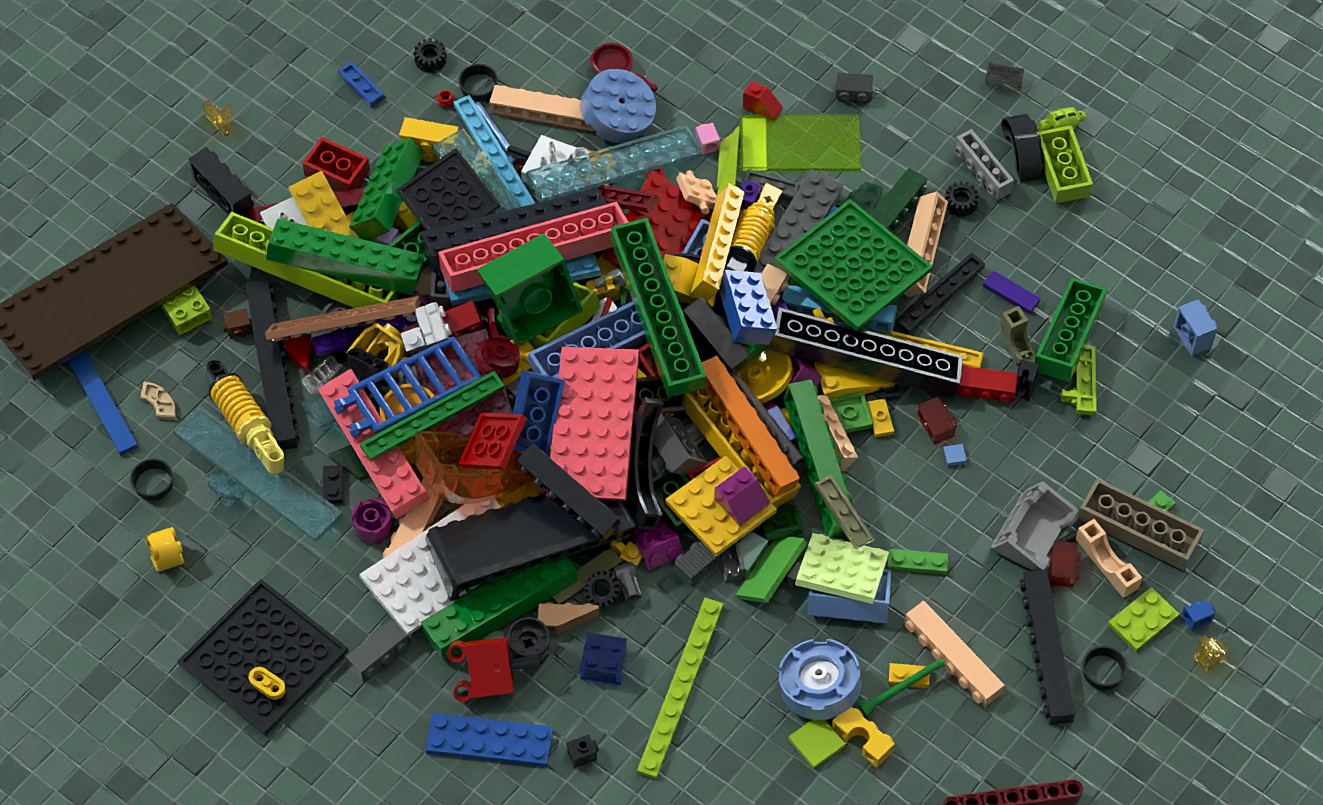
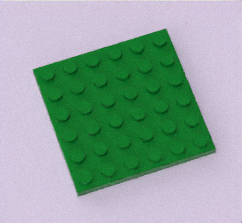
M851 199L778 254L773 263L856 331L861 329L929 274L933 268L930 263Z

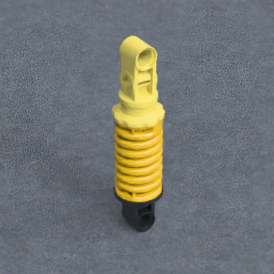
M219 360L209 361L206 364V378L210 385L208 389L210 399L216 403V406L232 427L241 444L248 445L251 450L255 451L256 456L261 460L269 473H281L284 469V453L270 430L271 422L248 392L238 374L229 373Z

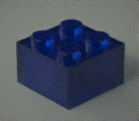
M587 632L580 666L581 679L620 685L627 653V638Z

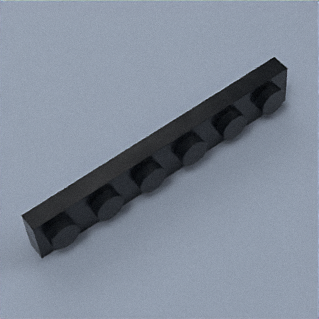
M971 252L896 318L895 324L909 335L983 270L985 263Z

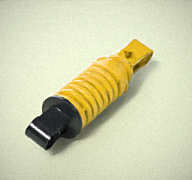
M765 183L758 202L753 203L742 212L741 219L732 237L725 270L753 272L768 237L775 227L773 208L782 190Z

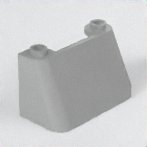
M1040 482L1028 488L1020 496L991 548L998 554L1032 571L1047 570L1050 565V558L1047 556L1061 529L1066 526L1070 527L1075 522V515L1078 509L1045 482Z

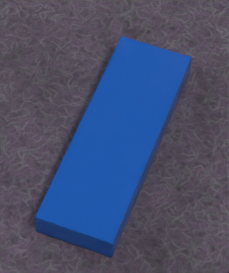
M352 61L338 70V75L370 107L385 99V94Z

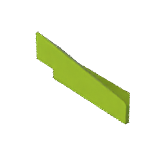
M736 127L731 135L720 142L717 196L728 183L736 186L739 127Z

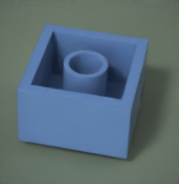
M1197 299L1178 307L1173 328L1191 356L1211 349L1218 327L1215 320L1210 318L1206 306L1202 305L1200 300Z

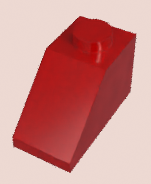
M751 81L743 92V108L772 120H775L783 110V106L768 87Z
M303 334L296 338H292L290 335L288 340L284 342V351H287L289 360L305 376H309L313 344L311 343L312 334Z

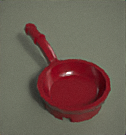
M606 43L595 48L591 54L590 63L596 75L609 69H622L640 77L646 82L652 92L658 90V86L648 80L647 77L630 71L633 57L627 47L619 43Z
M488 308L487 325L489 326L491 336L480 343L476 349L475 359L477 365L486 374L495 371L499 378H508L514 375L519 368L520 351L516 343L510 342L511 339L509 337L499 335L496 327L495 309Z

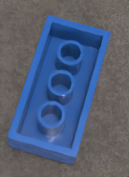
M725 270L722 275L719 292L734 342L770 345L777 331V326L761 274Z
M522 370L513 414H522L527 419L513 450L525 452L534 443L549 456L553 427L556 423L565 380Z

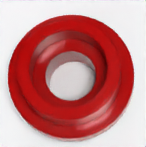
M442 90L437 95V103L442 107H449L455 101L453 93L449 90Z

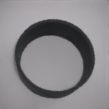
M472 64L463 69L458 79L463 95L465 97L470 95L472 100L476 102L490 99L494 87L483 94H472L463 88V84L468 77L475 74H483L489 76L497 85L498 75L496 71L485 64Z
M146 459L134 467L131 472L130 482L135 492L141 498L149 501L159 500L168 495L172 489L173 471L170 465L161 459ZM157 468L164 470L171 478L168 486L155 494H145L136 488L138 477L149 469Z
M1094 647L1086 653L1083 659V675L1086 681L1096 689H1113L1120 684L1126 675L1127 662L1122 653L1113 647ZM1096 656L1111 657L1121 668V678L1111 684L1098 683L1087 674L1085 670L1086 664Z

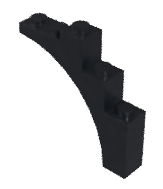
M644 397L633 421L628 471L629 484L624 503L635 520L638 529L655 530L662 517L652 480V448L656 426L664 406L662 399Z

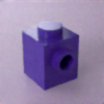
M743 180L740 190L744 192L740 209L746 210L753 203L758 202L761 194V185Z

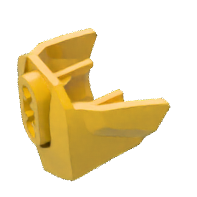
M375 322L371 327L365 329L348 349L349 351L350 349L360 348L377 356L381 350L388 348V355L384 361L388 362L389 367L399 363L402 358L412 356L406 351L401 333L388 323L383 326ZM399 371L392 374L394 380L398 377Z

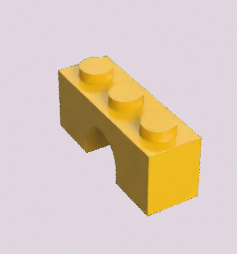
M850 707L832 721L833 730L846 742L856 735L867 739L868 742L862 749V756L876 768L893 753L894 742L892 738L880 732L877 725L872 721L866 720L857 708Z

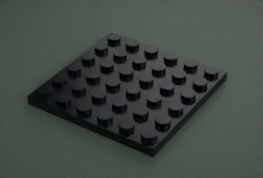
M260 579L177 663L256 729L266 735L349 650L342 642ZM256 667H263L280 678L286 688L284 696L274 700L255 689L249 681L251 670ZM258 678L256 681L260 682L263 678ZM275 688L272 692H277L279 689Z

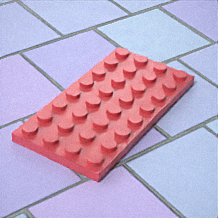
M562 347L559 378L565 380L556 423L553 427L550 458L598 500L626 501L640 352L633 349Z

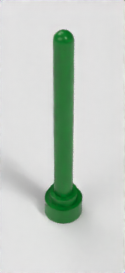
M936 660L872 700L861 701L858 703L859 709L865 717L870 716L876 710L875 707L945 664L944 660Z

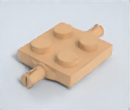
M691 170L687 171L686 175L679 173L676 179L685 200L698 205L703 214H708L709 208L714 209L717 199L712 184L706 179L696 178Z

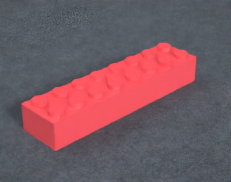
M349 369L319 387L318 391L393 515L398 519L430 498L399 447L371 462L360 448V443L378 433H375L370 428L356 438H352L349 433L351 430L349 425L365 420L356 404L348 407L340 414H337L334 410V401L349 396L348 388L359 382L353 371ZM364 389L358 391V394L378 424L382 423L383 420Z

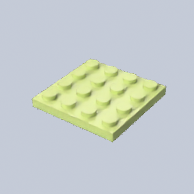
M812 533L795 585L873 604L889 552L868 546H863L856 550L851 542Z

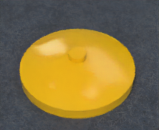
M768 348L751 362L746 363L745 367L738 374L761 403H765L777 397L787 388L793 376V365L789 355L771 351Z

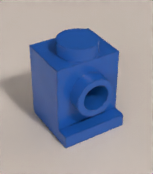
M1207 600L1202 603L1196 602L1190 607L1188 604L1185 605L1181 615L1192 631L1211 623L1215 615V608Z

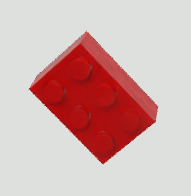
M323 137L318 140L302 163L304 176L310 177L322 171L330 187L339 192L358 189L370 172L368 157Z

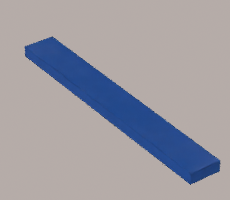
M83 351L68 360L120 456L138 448L137 443L86 352Z

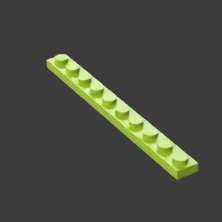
M708 598L703 600L638 766L637 774L655 780L658 777L722 612L723 603Z

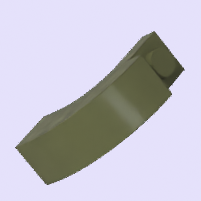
M1019 306L1002 313V335L1009 354L1016 365L1019 364L1020 359L1035 363L1036 352L1031 346L1027 335L1028 319Z

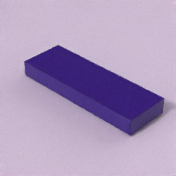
M994 270L983 283L984 288L1013 305L1019 306L1020 309L1031 314L1041 300L1037 295Z

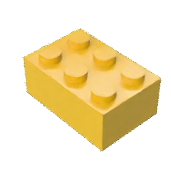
M404 118L399 134L400 140L411 138L424 151L421 160L436 162L455 148L460 151L458 127Z

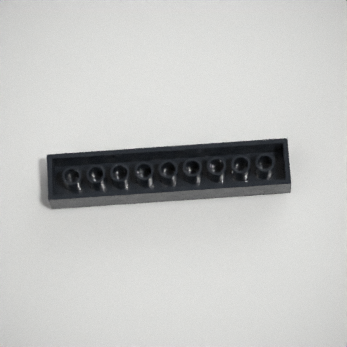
M594 188L420 232L421 249L433 273L441 271L438 254L440 251L607 205L599 189Z
M778 308L775 316L777 331L769 345V350L954 398L960 384L962 355L863 329L856 331L848 325Z

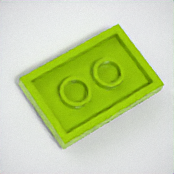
M1150 587L1108 622V626L1137 652L1179 617V613Z

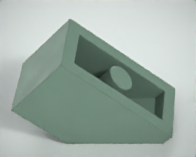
M749 532L737 541L745 568L744 578L746 579L768 548V540L753 532Z

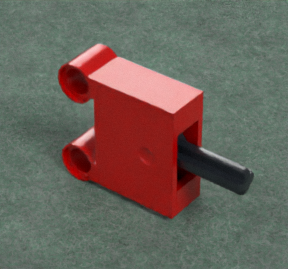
M508 637L465 643L457 640L450 645L447 652L448 658L453 662H461L465 656L468 659L471 683L467 680H461L456 684L453 691L454 698L459 702H465L475 697L513 693L515 690L513 670L540 667V659L537 655L511 659ZM458 647L462 650L463 654L457 656L453 653L452 649ZM458 688H467L468 694H460Z

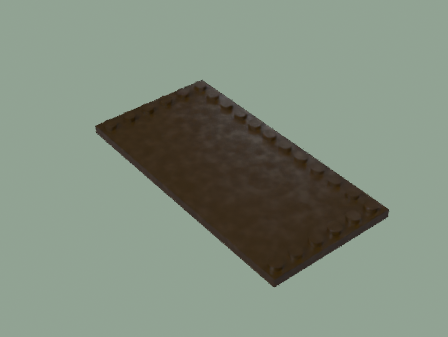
M171 203L1 302L0 341L33 381L226 267L228 262L221 253L213 250V245Z

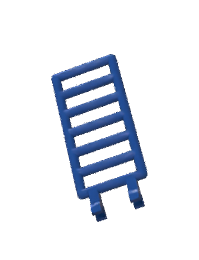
M450 337L348 388L350 395L335 400L334 410L337 414H340L348 407L356 404L365 417V420L349 425L351 429L349 433L352 438H356L370 428L375 433H379L482 378V376L455 337ZM451 345L472 375V378L464 382L442 351ZM435 354L456 386L446 390L425 358ZM417 362L439 393L430 399L409 369V366ZM401 370L422 403L412 407L393 379L392 374ZM385 379L405 411L395 416L374 383ZM368 387L388 420L378 424L358 394V391Z

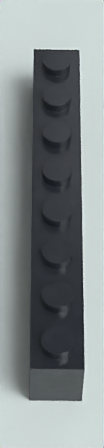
M1047 570L1023 572L1022 580H1019L1020 592L1023 591L1024 593L1022 604L1023 609H1027L1026 625L1031 630L1029 642L1030 645H1034L1035 650L1032 652L1033 662L1037 663L1038 669H1036L1037 681L1041 682V687L1039 688L1040 699H1044L1045 703L1043 715L1044 718L1048 719L1049 725L1073 723L1075 711Z

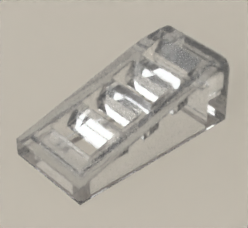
M331 355L302 379L301 383L314 395L318 392L319 387L343 374V369ZM313 380L317 385L313 386L310 381Z

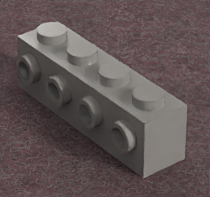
M971 129L957 136L956 154L965 161L967 168L975 173L977 180L985 185L988 193L991 196L993 195L996 200L1012 193L1014 179L976 133Z

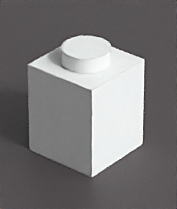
M419 327L401 333L406 351L411 355L428 349Z

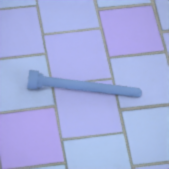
M476 102L475 105L504 150L507 151L510 144L481 103ZM508 156V159L514 168L520 166L524 162L522 160Z

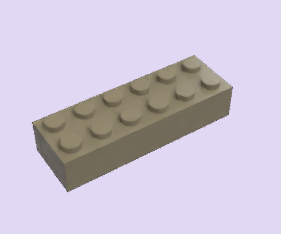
M1099 478L1096 479L1082 503L1077 518L1085 523L1095 519L1105 533L1185 571L1204 533V529Z

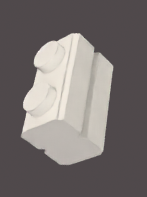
M433 302L415 309V314L428 348L450 338L449 335L452 332L449 324L444 322L443 317L446 314L443 306Z

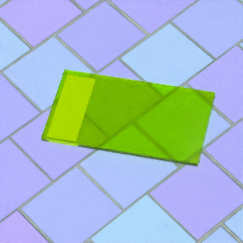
M740 115L739 117L740 171H747L748 169L753 171L861 170L859 115H778L775 120L762 115Z

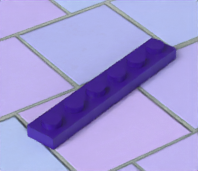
M414 312L411 316L403 317L401 314L396 315L391 320H377L376 323L383 326L388 323L400 333H403L402 329L418 323ZM365 323L312 337L311 343L318 356L349 349L359 335L374 323Z

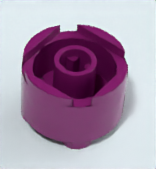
M368 498V500L360 501L354 506L351 516L355 536L366 543L381 544L390 535L393 527L388 505L381 499Z

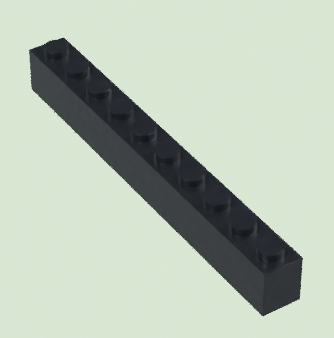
M268 279L245 282L267 414L272 425L270 430L281 450L297 448L296 440H300L298 428L294 429L293 425L297 423L295 412H291V407H294L293 398L288 396L291 386L290 381L285 379V375H288L287 364L282 362V359H286L284 348H280L279 345L283 343V340H267L265 334L272 324L279 323L278 316H274V312H277L276 301L271 299V297L275 296L273 285L269 286Z

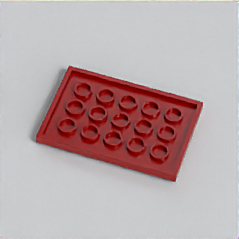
M652 170L640 192L657 194L660 200L650 213L628 210L625 217L628 222L647 218L660 254L665 256V254L682 253L701 219L708 221L713 212L710 210L708 214H703L698 205L685 200L680 188ZM614 248L606 249L602 257L621 270Z

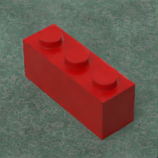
M962 366L957 395L977 397L983 400H1000L1005 403L1014 402L1018 373Z

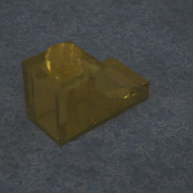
M1205 635L1199 639L1194 659L1207 672L1225 660L1228 650L1224 642L1218 640L1215 636L1208 639Z

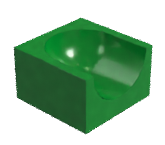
M545 233L477 269L500 312L495 316L497 322L513 344L516 343L517 346L583 312L565 260Z

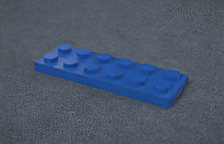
M432 713L425 751L429 754L547 767L553 726Z

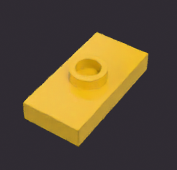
M880 399L866 402L873 422L875 438L893 435L894 428L886 400Z

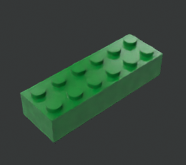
M411 138L399 140L392 145H386L381 151L382 154L375 164L374 172L370 176V181L364 189L362 199L358 203V208L352 216L349 226L363 240L374 238L391 230L403 202L396 193V189L414 177L424 153Z
M1071 277L1036 354L1035 363L1039 364V373L1067 382L1071 381L1105 304L1107 288Z

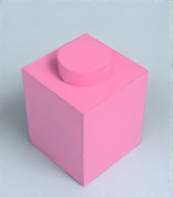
M713 123L702 124L696 127V140L702 155L720 150V138Z

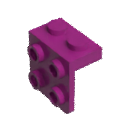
M659 521L655 530L638 529L634 543L640 549L645 568L648 571L672 562L680 554H683L678 535L666 522Z

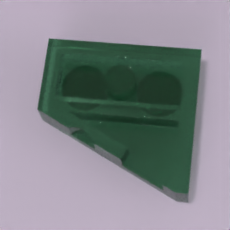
M864 182L858 189L850 192L843 201L839 200L836 207L839 208L851 199L870 215L877 205L883 192V187Z
M352 445L328 453L330 460L343 465V469L352 473L353 477L359 481L370 478L369 473Z

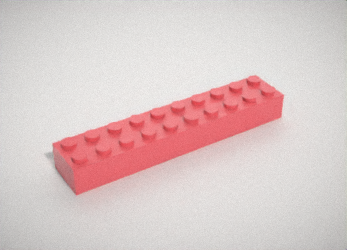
M610 203L438 252L440 270L452 293L485 284L478 274V268L543 233L546 234L566 261L613 247L610 240L611 227L629 222L618 203Z

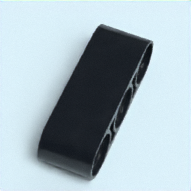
M354 348L347 352L348 369H351L355 375L362 379L371 377L389 368L388 362L363 349ZM382 379L374 384L385 386L387 382L385 379Z

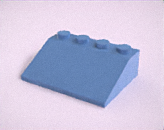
M884 569L873 604L810 589L807 615L887 623L891 570Z

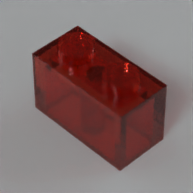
M939 397L917 405L916 415L934 445L955 436L956 421L953 417L949 416L947 406L944 402L940 401Z
M1054 541L1051 556L1050 585L1073 587L1074 581H1078L1079 569L1076 568V563H1080L1081 551H1077L1078 543Z

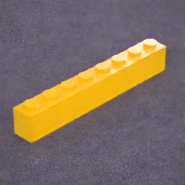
M730 183L717 196L691 294L698 298L702 297L704 301H709L719 290L744 196L742 190Z

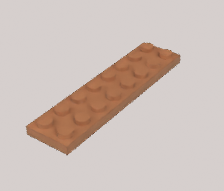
M416 296L274 323L265 332L266 339L280 341L285 336L290 335L292 338H296L306 332L317 334L322 329L327 328L329 331H333L343 325L354 327L359 322L364 321L366 324H370L380 318L391 320L396 315L402 314L403 317L411 316L421 304L420 297Z

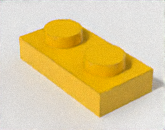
M890 663L888 685H897L926 666ZM930 674L909 687L929 688Z

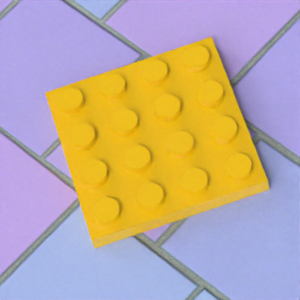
M727 456L720 459L665 499V503L715 556L721 554L777 512L776 507L770 502L767 507L739 526L714 500V488L739 471Z

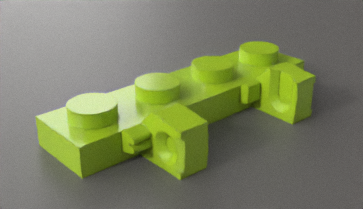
M1086 346L1074 372L1076 388H1073L1071 391L1063 389L1061 392V402L1076 405V414L1095 415L1097 412L1095 346Z

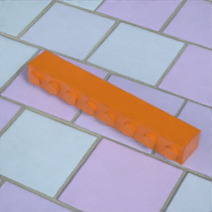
M718 356L701 362L706 374L705 392L775 497L794 489L800 479L797 471L792 468L787 456L778 447L777 441L772 438L766 425L757 416L756 410L747 401L746 395L741 392L735 379L730 376L725 364L720 361Z

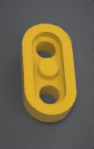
M256 667L249 673L250 684L270 699L276 700L284 696L286 691L284 682L267 669ZM258 678H263L260 682L256 681ZM275 688L279 689L277 692H272Z

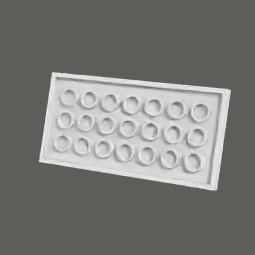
M485 490L430 528L435 526L442 527L453 520L461 521L469 515H479L488 509H498L501 506L488 490ZM430 528L362 572L359 577L407 636L421 627V621L457 601L450 602L426 543V534ZM485 583L471 587L470 592L484 585ZM465 590L463 592H460V598H462L470 592L466 593Z

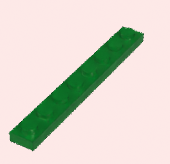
M495 371L365 440L360 443V448L371 462L504 390V384Z

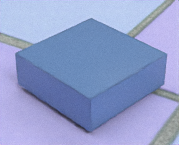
M963 444L943 447L947 467L966 464L967 460Z

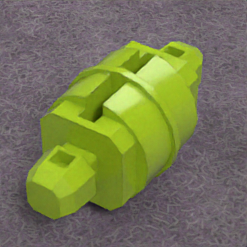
M1073 107L1058 109L1049 113L1046 119L1038 124V127L1041 131L1072 125L1073 130H1075L1086 119V114L1083 111H1076Z

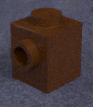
M247 309L224 313L225 321H222L224 332L229 333L230 339L252 334Z

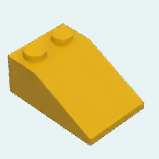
M665 254L663 262L678 302L692 304L699 299L691 294L699 264L684 257ZM716 293L708 301L712 308H714Z

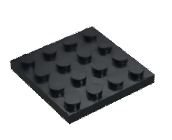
M457 148L396 189V193L425 231L487 216L500 207V203Z

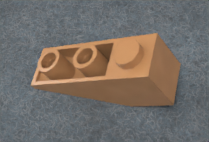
M546 602L539 604L538 619L546 625L550 635H559L599 617V605L590 603L575 605L573 603L554 604Z

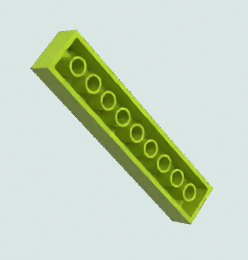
M231 212L215 233L214 251L353 308L395 301L399 298V292L266 260L268 242L273 228Z

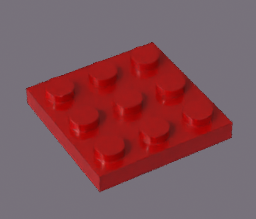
M481 413L459 461V465L463 468L505 470L527 418L522 414Z

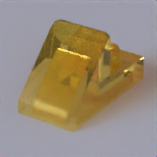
M207 100L202 104L204 114L225 137L228 136L233 117L231 105L219 110L216 105H212Z

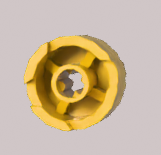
M173 527L145 536L147 548L149 547L151 553V561L158 572L184 564L181 554L183 550L180 542H176L174 539L176 534Z

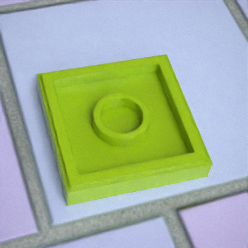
M811 720L788 737L791 744L813 769L846 746V743L826 720Z

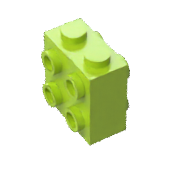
M195 285L161 305L163 312L179 336L213 319L209 306Z

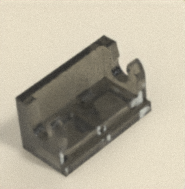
M989 63L985 83L989 84V81L1016 85L1018 89H1021L1024 68Z

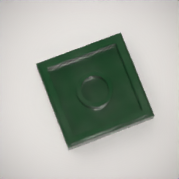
M795 505L776 508L777 512L760 524L766 540L804 534V528Z

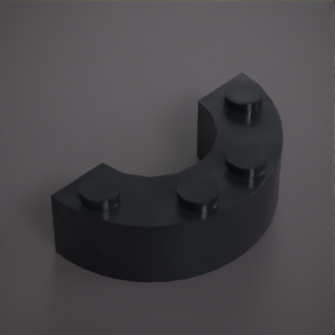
M1026 113L1003 117L1000 125L1005 139L1010 138L1015 155V169L1019 181L1025 182L1041 179L1045 166L1043 160H1041L1039 147L1041 146V137L1036 134L1035 120H1031Z

